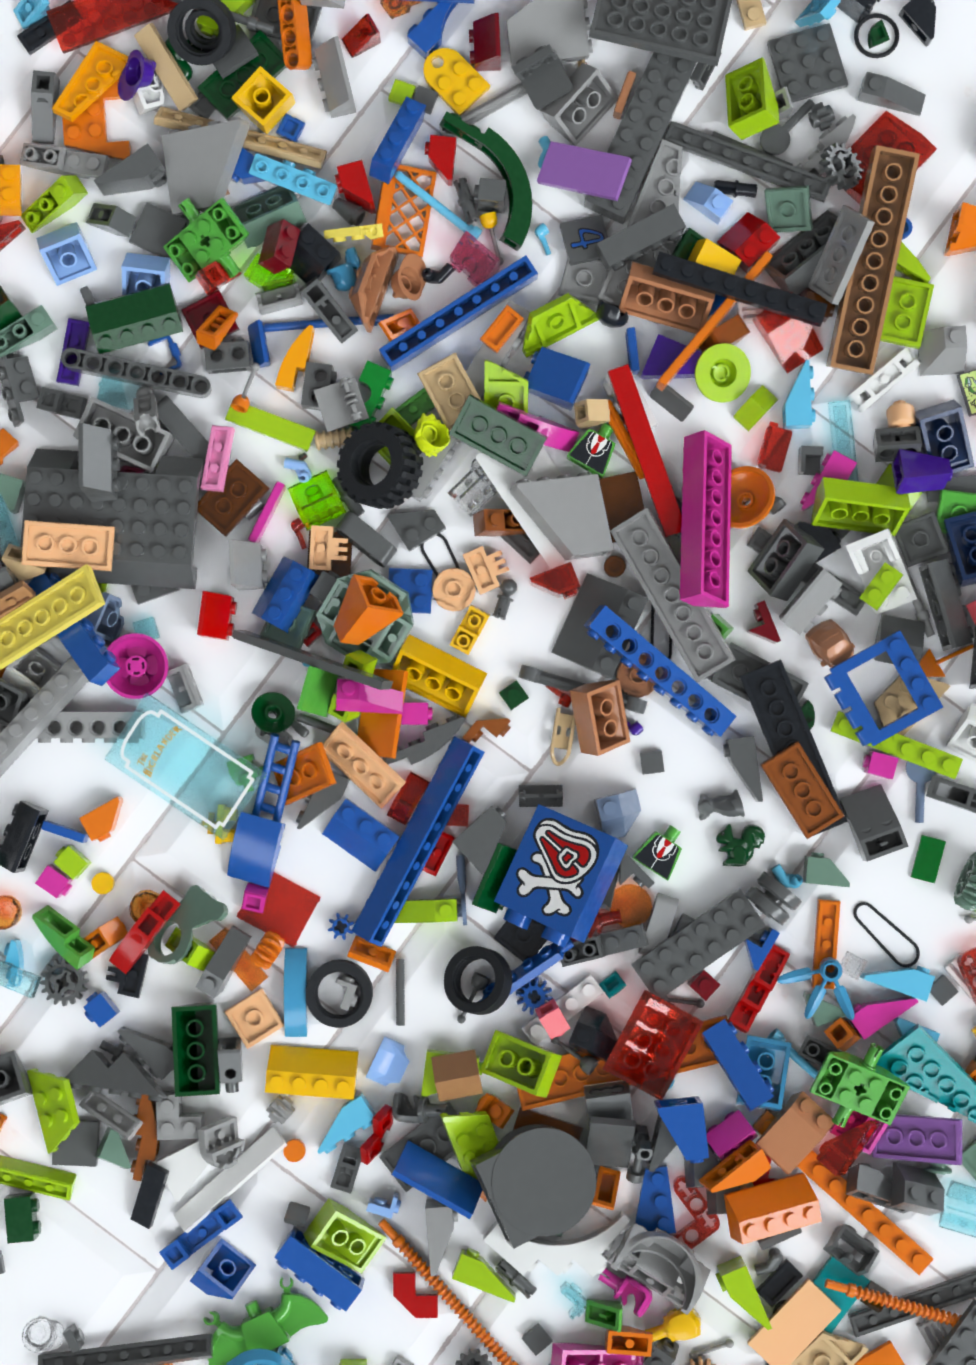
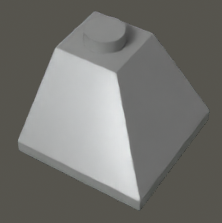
M966 325L947 326L924 331L921 346L918 349V358L921 363L919 364L920 376L964 373L967 354Z

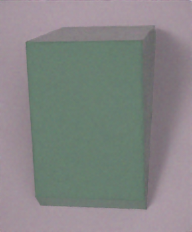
M0 473V494L9 511L17 514L24 498L26 482Z
M804 991L803 997L807 1005L811 994ZM822 1000L811 1019L813 1024L818 1027L846 1016L841 1008Z
M107 1127L95 1157L123 1169L131 1168L120 1135L110 1127Z

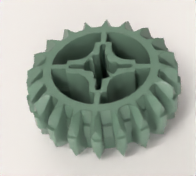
M976 852L970 856L964 865L954 892L955 904L960 906V908L971 911L976 910Z

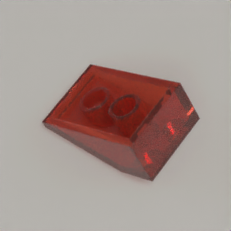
M766 310L752 319L787 374L824 350L811 324Z

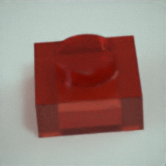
M457 804L446 826L468 827L469 804Z

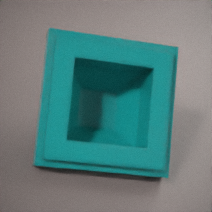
M616 971L599 983V986L609 999L627 986Z

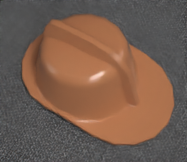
M410 253L406 255L399 269L392 275V297L413 301L420 298L426 283L422 276V271L426 268V265L417 254Z

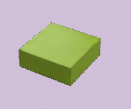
M395 79L388 101L402 106L406 97L413 98L416 86Z

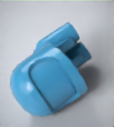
M355 247L345 251L344 264L326 271L328 275H331L335 284L334 287L338 291H348L356 283L357 279L354 269L358 270L361 261Z

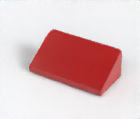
M444 831L442 832L422 871L436 877L453 843L452 841L455 839L454 836Z

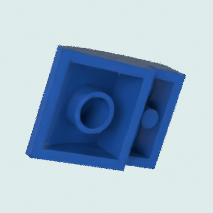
M240 812L232 843L227 876L269 888L282 846L280 843L286 824L250 813Z

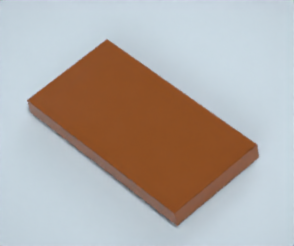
M798 741L760 764L806 839H809L844 817L841 809Z

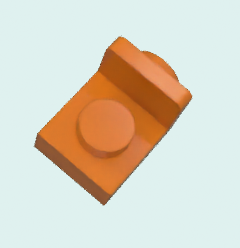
M486 1093L479 1099L475 1111H486L491 1122L501 1129L504 1128L515 1111L497 1096Z

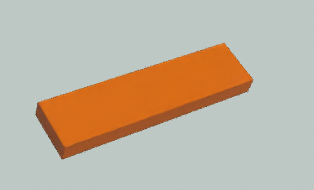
M817 900L812 970L819 969V964L824 958H837L841 901ZM828 965L826 967L827 972H832L834 970L833 965ZM820 973L812 975V988L816 985H821L823 978ZM827 981L824 988L834 989L835 984L834 982Z

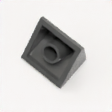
M0 678V724L7 726L29 703L30 698L25 691Z

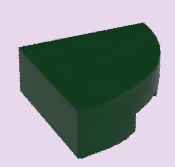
M882 19L876 22L869 30V49L890 40Z
M806 700L801 709L811 730L815 723V711L812 703Z

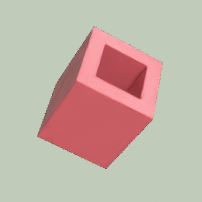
M554 999L535 1009L539 1020L551 1039L560 1037L567 1030L571 1029Z

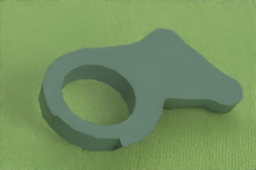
M198 885L191 886L180 901V907L147 948L150 958L163 964L174 965L180 962L188 954L192 946V929L206 925L211 921H222L228 915L227 906L217 901L204 888ZM178 924L181 930L180 943L173 953L164 955L161 950L162 936L169 926Z

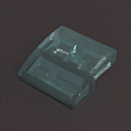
M951 1180L944 1200V1212L940 1214L939 1227L976 1238L975 1187Z

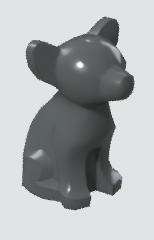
M737 789L731 795L718 796L714 799L709 798L706 794L700 795L697 806L698 811L701 813L699 816L700 821L708 818L713 812L727 817L745 816L743 803Z

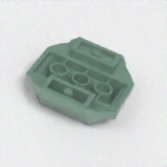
M372 569L337 578L316 614L327 645L344 656L357 650H362L377 658L376 664L389 663L393 660L414 625L409 593ZM354 574L375 579L379 583L377 587L386 594L390 591L397 597L404 613L400 618L360 645L340 643L334 628L337 615Z

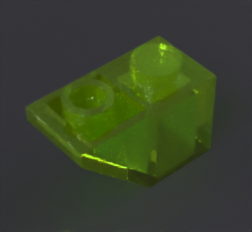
M259 253L256 254L244 273V277L248 282L263 291L280 288L296 282L293 275L294 272L289 268L274 274L259 265Z

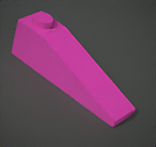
M553 1343L551 1365H643L644 1356L606 1353L603 1345Z

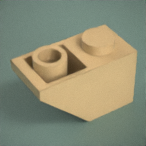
M585 399L574 403L575 421L580 429H587L610 421L608 399Z

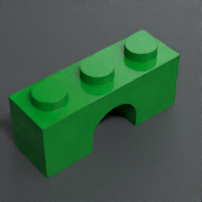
M367 360L359 378V383L371 391L369 400L364 403L369 418L347 426L360 429V426L365 423L371 424L376 422L377 418L374 415L377 409H382L385 402L383 395L386 389L390 390L394 382L391 370Z

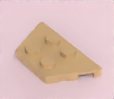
M900 675L874 701L882 727L918 708ZM927 678L938 698L951 687L949 684ZM916 723L897 734L904 736Z
M822 1331L791 1365H854L869 1349L865 1344Z

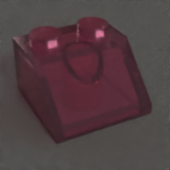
M468 231L463 234L450 254V262H452L450 265L458 273H465L468 276L467 280L475 287L494 276L500 270V259Z

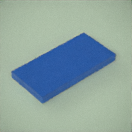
M407 1141L391 1174L468 1219L472 1217L483 1191L477 1179L410 1141Z

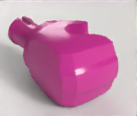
M605 1268L602 1273L608 1276L609 1279L600 1274L598 1280L614 1290L613 1298L616 1300L621 1295V1301L624 1306L627 1304V1296L633 1294L635 1297L633 1313L638 1317H642L651 1304L652 1291L629 1275L621 1279Z

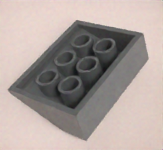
M587 573L551 653L611 680L621 657L617 653L611 654L603 647L605 643L600 639L595 640L587 634L588 629L583 625L599 605H606L629 626L635 629L648 598ZM609 625L606 628V635L611 637L614 629ZM628 639L624 640L622 643V648L624 651L628 645Z

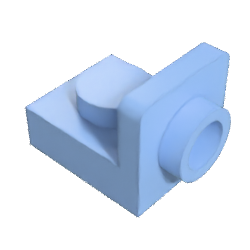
M394 1193L391 1204H388L386 1199L380 1197L370 1198L366 1211L392 1219L393 1213L398 1214L401 1200H398L399 1193Z

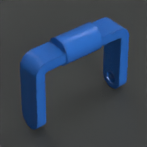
M170 336L154 339L147 343L150 347L168 340L171 354L177 362L176 365L169 367V369L176 370L182 367L180 350L177 343H174Z

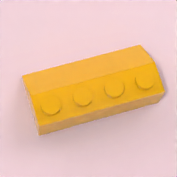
M410 634L400 649L392 670L408 672L406 689L464 718L468 715L488 674Z
M271 1044L265 1093L354 1100L359 1051Z

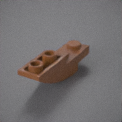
M142 1095L141 1099H136V1105L139 1108L138 1113L134 1114L135 1117L143 1122L135 1134L142 1137L137 1139L135 1151H138L137 1160L133 1159L130 1171L134 1173L132 1180L142 1181L148 1160L155 1161L158 1158L160 1140H157L156 1101L148 1100L149 1096Z

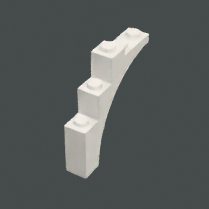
M621 1211L605 1226L588 1235L562 1241L534 1238L515 1249L506 1242L496 1220L483 1235V1241L523 1276L527 1271L531 1273L538 1265L537 1260L539 1259L557 1276L562 1272L564 1274L567 1273L573 1265L571 1261L574 1260L588 1274L594 1277L597 1273L600 1275L607 1267V1256L603 1252L604 1250L608 1252L615 1244L614 1239L619 1233L623 1235L630 1226L628 1224L630 1219L625 1212Z

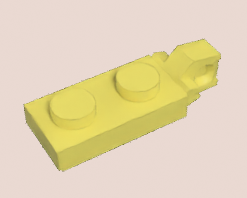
M382 223L323 231L324 238H333V243L346 241L347 236H351L352 240L365 239V236L370 240L384 237Z

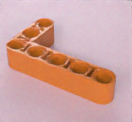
M277 0L284 64L290 70H308L312 65V51L307 5H301L299 0Z

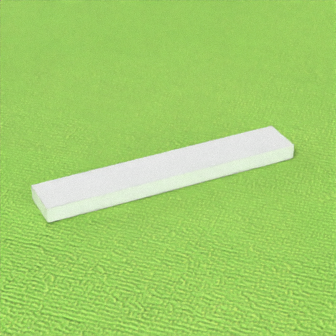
M275 1127L269 1129L236 1159L238 1161L237 1164L229 1169H224L173 1215L184 1232L189 1233L288 1145Z

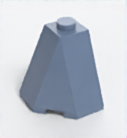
M102 592L105 605L85 618L94 625L95 628L93 630L96 634L107 641L113 642L119 638L124 626V617L120 615L119 609L122 607V600L112 594Z
M634 789L594 799L601 831L617 839L626 837L641 812L637 790Z

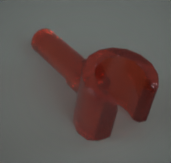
M300 518L292 521L291 528L295 532L301 548L305 549L307 546L300 532L305 526Z
M545 686L556 696L560 697L559 705L569 708L572 701L568 694L556 688Z

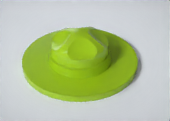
M727 343L715 344L707 348L697 360L695 366L696 385L700 392L709 400L720 403L733 401L744 393L750 382L751 367L745 353L735 345Z

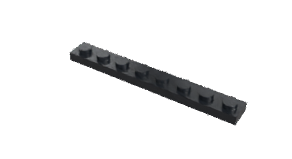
M660 251L652 275L817 327H821L828 305Z

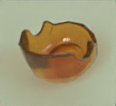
M147 889L139 891L133 896L129 911L134 922L139 919L147 907L151 906L160 895L159 893Z
M12 895L0 896V930H6L17 925L22 917L21 904Z

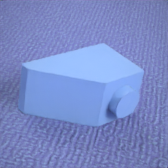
M697 181L683 199L717 225L724 218L733 203L731 198L717 188Z

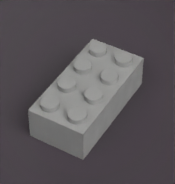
M92 396L79 423L111 429L120 440V450H117V458L150 474L156 473L162 456L167 455L175 438L170 432L163 429L159 432H156L155 429H148L143 436H139L133 415ZM77 425L76 430H75V432H74V434H73V436H74L77 440H78V425Z

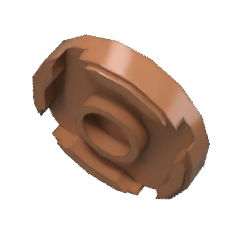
M641 654L639 656V663L643 665L646 662V655ZM620 662L616 670V679L620 680L623 693L640 698L654 691V685L649 680L647 682L643 681L636 675L638 672L633 667L628 668ZM657 668L655 671V675L659 679L660 673L659 669Z

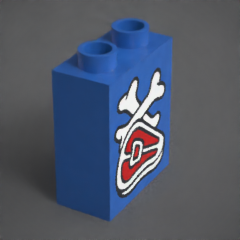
M538 804L494 902L508 908L503 917L504 920L525 930L528 929L532 919L546 925L541 937L561 947L566 948L570 937L584 943L628 845L609 834Z

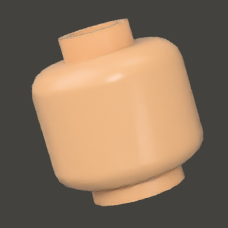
M898 400L886 410L888 428L912 427L916 425L915 409L910 403Z

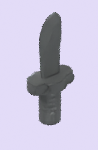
M103 1040L99 1048L112 1054L111 1061L115 1062L124 1052L122 1050L125 1045L120 1043L116 1047ZM137 1059V1061H138V1062L142 1065V1067H143V1066L145 1065V1063H144V1062H140V1061Z

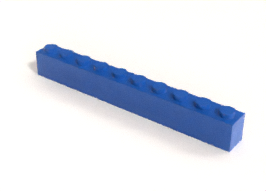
M454 736L406 829L397 842L390 859L387 861L380 878L377 880L372 893L367 899L363 910L351 930L366 941L382 947L485 753L484 751Z

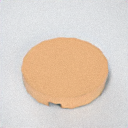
M458 568L446 569L439 573L432 587L433 597L437 604L444 610L452 612L467 608L474 600L476 593L475 582L471 575Z

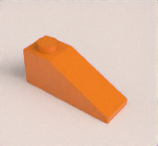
M749 1139L700 1178L699 1182L711 1193L754 1182L771 1169V1166L762 1148Z

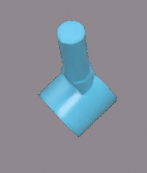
M542 223L535 229V235L542 242L547 256L551 254V251L544 236L550 232L547 226Z

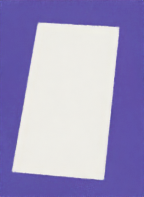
M542 447L527 476L518 473L482 452L475 455V459L549 568L553 570L566 560L510 493V489L518 480L529 479L532 482L537 481L541 477L557 479L558 476L562 475L545 448Z

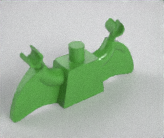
M282 1277L280 1279V1286L284 1289V1293L281 1294V1303L275 1309L270 1306L261 1310L257 1300H253L245 1305L249 1316L243 1319L241 1325L231 1326L225 1321L221 1322L219 1320L220 1315L216 1311L209 1312L214 1316L213 1322L207 1317L203 1318L205 1324H214L217 1327L213 1334V1358H208L209 1365H226L227 1362L240 1353L251 1349L273 1350L289 1342L291 1336L300 1329L326 1323L328 1315L312 1299L299 1293L290 1292L294 1285V1280L290 1277L291 1283L288 1287H285Z

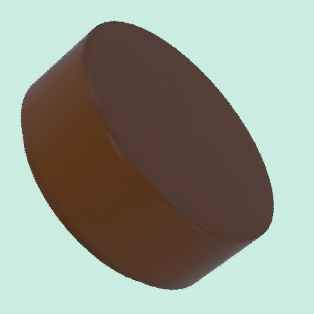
M610 556L604 562V571L609 577H620L625 571L626 564L620 556Z

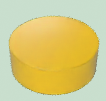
M101 872L93 877L91 885L96 893L107 894L113 890L115 881L111 874Z

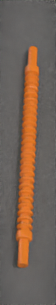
M385 1218L382 1219L378 1225L392 1240V1245L395 1248H399L400 1253H404L403 1257H408L407 1261L412 1262V1267L416 1266V1271L421 1272L420 1276H425L424 1280L429 1281V1286L433 1285V1290L438 1291L437 1295H442L441 1299L446 1300V1305L450 1304V1309L455 1310L454 1314H459L458 1318L463 1319V1324L467 1323V1328L472 1329L471 1333H476L475 1337L480 1338V1343L484 1342V1347L489 1348L488 1352H493L492 1356L497 1357V1362L501 1361V1365H519L515 1360H511V1356H507V1351H502L503 1347L498 1346L499 1342H494L495 1338L490 1337V1332H485L486 1328L481 1327L482 1323H477L478 1319L473 1318V1313H468L469 1309L464 1308L465 1304H460L461 1300L456 1299V1294H451L452 1290L447 1289L448 1285H443L444 1281L439 1280V1275L431 1276L430 1266H426L427 1262L422 1261V1256L418 1257V1252L413 1251L414 1247H409L410 1243L405 1242L406 1238L402 1234H398Z
M826 1279L824 1285L825 1288L845 1293L850 1298L856 1297L858 1300L861 1298L862 1301L867 1299L868 1303L873 1301L875 1305L879 1303L880 1306L885 1304L886 1308L891 1306L892 1310L897 1308L898 1311L903 1310L904 1313L909 1311L910 1315L915 1313L917 1317L921 1315L922 1318H925L927 1316L928 1320L933 1318L934 1322L939 1320V1323L945 1322L946 1325L951 1324L952 1327L955 1326L962 1316H957L956 1313L952 1314L950 1311L947 1313L945 1310L940 1311L939 1308L934 1310L933 1306L928 1308L926 1304L922 1306L921 1303H918L916 1305L915 1301L910 1303L909 1299L904 1301L903 1298L898 1299L897 1296L892 1298L891 1294L886 1296V1293L880 1294L879 1291L874 1293L873 1289L868 1291L867 1287L862 1289V1286L857 1287L853 1283L844 1284Z

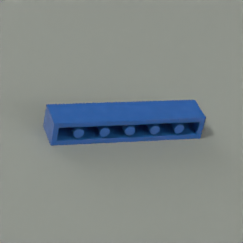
M45 571V573L34 577L27 585L36 592L37 596L61 581V579L54 572L49 573ZM84 617L57 634V636L88 681L103 686L120 667L116 662V656L104 646L106 644L104 639L93 630L95 628L94 625Z

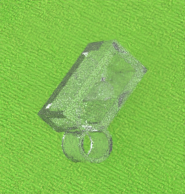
M476 459L471 463L472 469L447 492L456 504L470 517L478 512L498 492Z

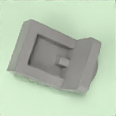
M343 975L342 978L338 976L335 983L347 987L340 1008L348 1011L350 1006L355 1007L359 995L355 994L358 984L350 976Z

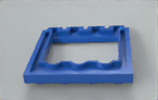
M900 630L829 669L831 673L824 677L831 691L840 688V691L836 692L834 697L841 709L844 710L851 707V710L847 711L845 716L853 729L859 726L862 727V729L855 732L862 746H866L869 743L875 746L943 708L942 703ZM886 651L918 708L878 729L847 672Z

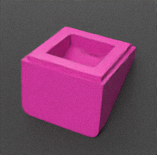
M247 883L241 909L263 914L269 888L254 883Z

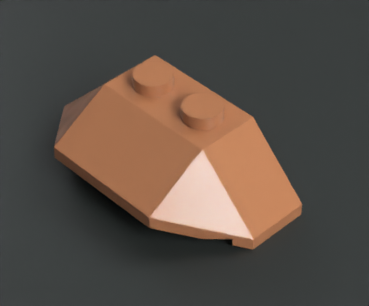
M389 246L372 252L365 258L362 266L357 270L356 283L349 292V299L368 333H371L399 258L395 246Z

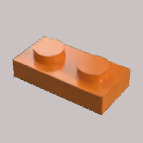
M355 935L347 957L389 972L396 951L372 944Z

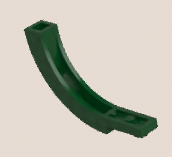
M446 111L439 125L483 152L495 164L503 180H506L509 213L505 229L499 241L518 251L525 241L532 217V192L521 160L507 141L488 127L483 134L477 126L473 124L468 125L462 121L459 115Z

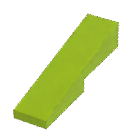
M230 405L225 417L226 421L305 452L309 450L316 430L250 405L246 413L238 412Z

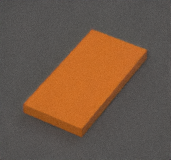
M374 669V675L393 681L391 689L403 692L404 705L408 672L404 670ZM361 712L357 736L379 757L396 759L402 714Z

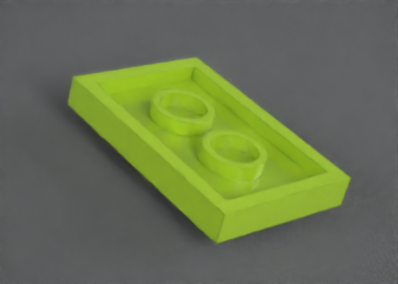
M894 276L880 341L920 349L934 284Z

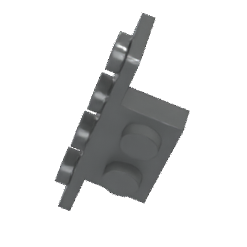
M3 356L0 358L2 396L8 404L9 420L13 422L14 427H19L24 422L20 402L37 400L39 394L28 356L8 359L7 356Z

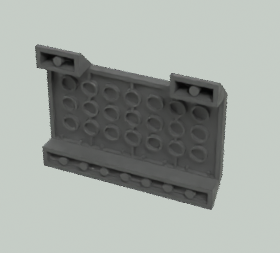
M36 448L27 466L20 547H23L25 520L115 527L112 572L93 570L97 583L196 589L197 567L193 566L199 485L200 480H202L206 458L162 456L155 474L117 472V478L120 480L121 490L118 492V500L91 502L79 488L78 451ZM47 567L46 572H54L62 580L78 569Z

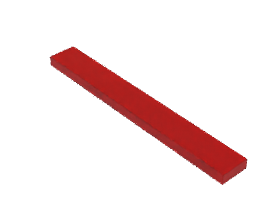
M629 364L609 370L607 374L665 537L680 533L682 515Z

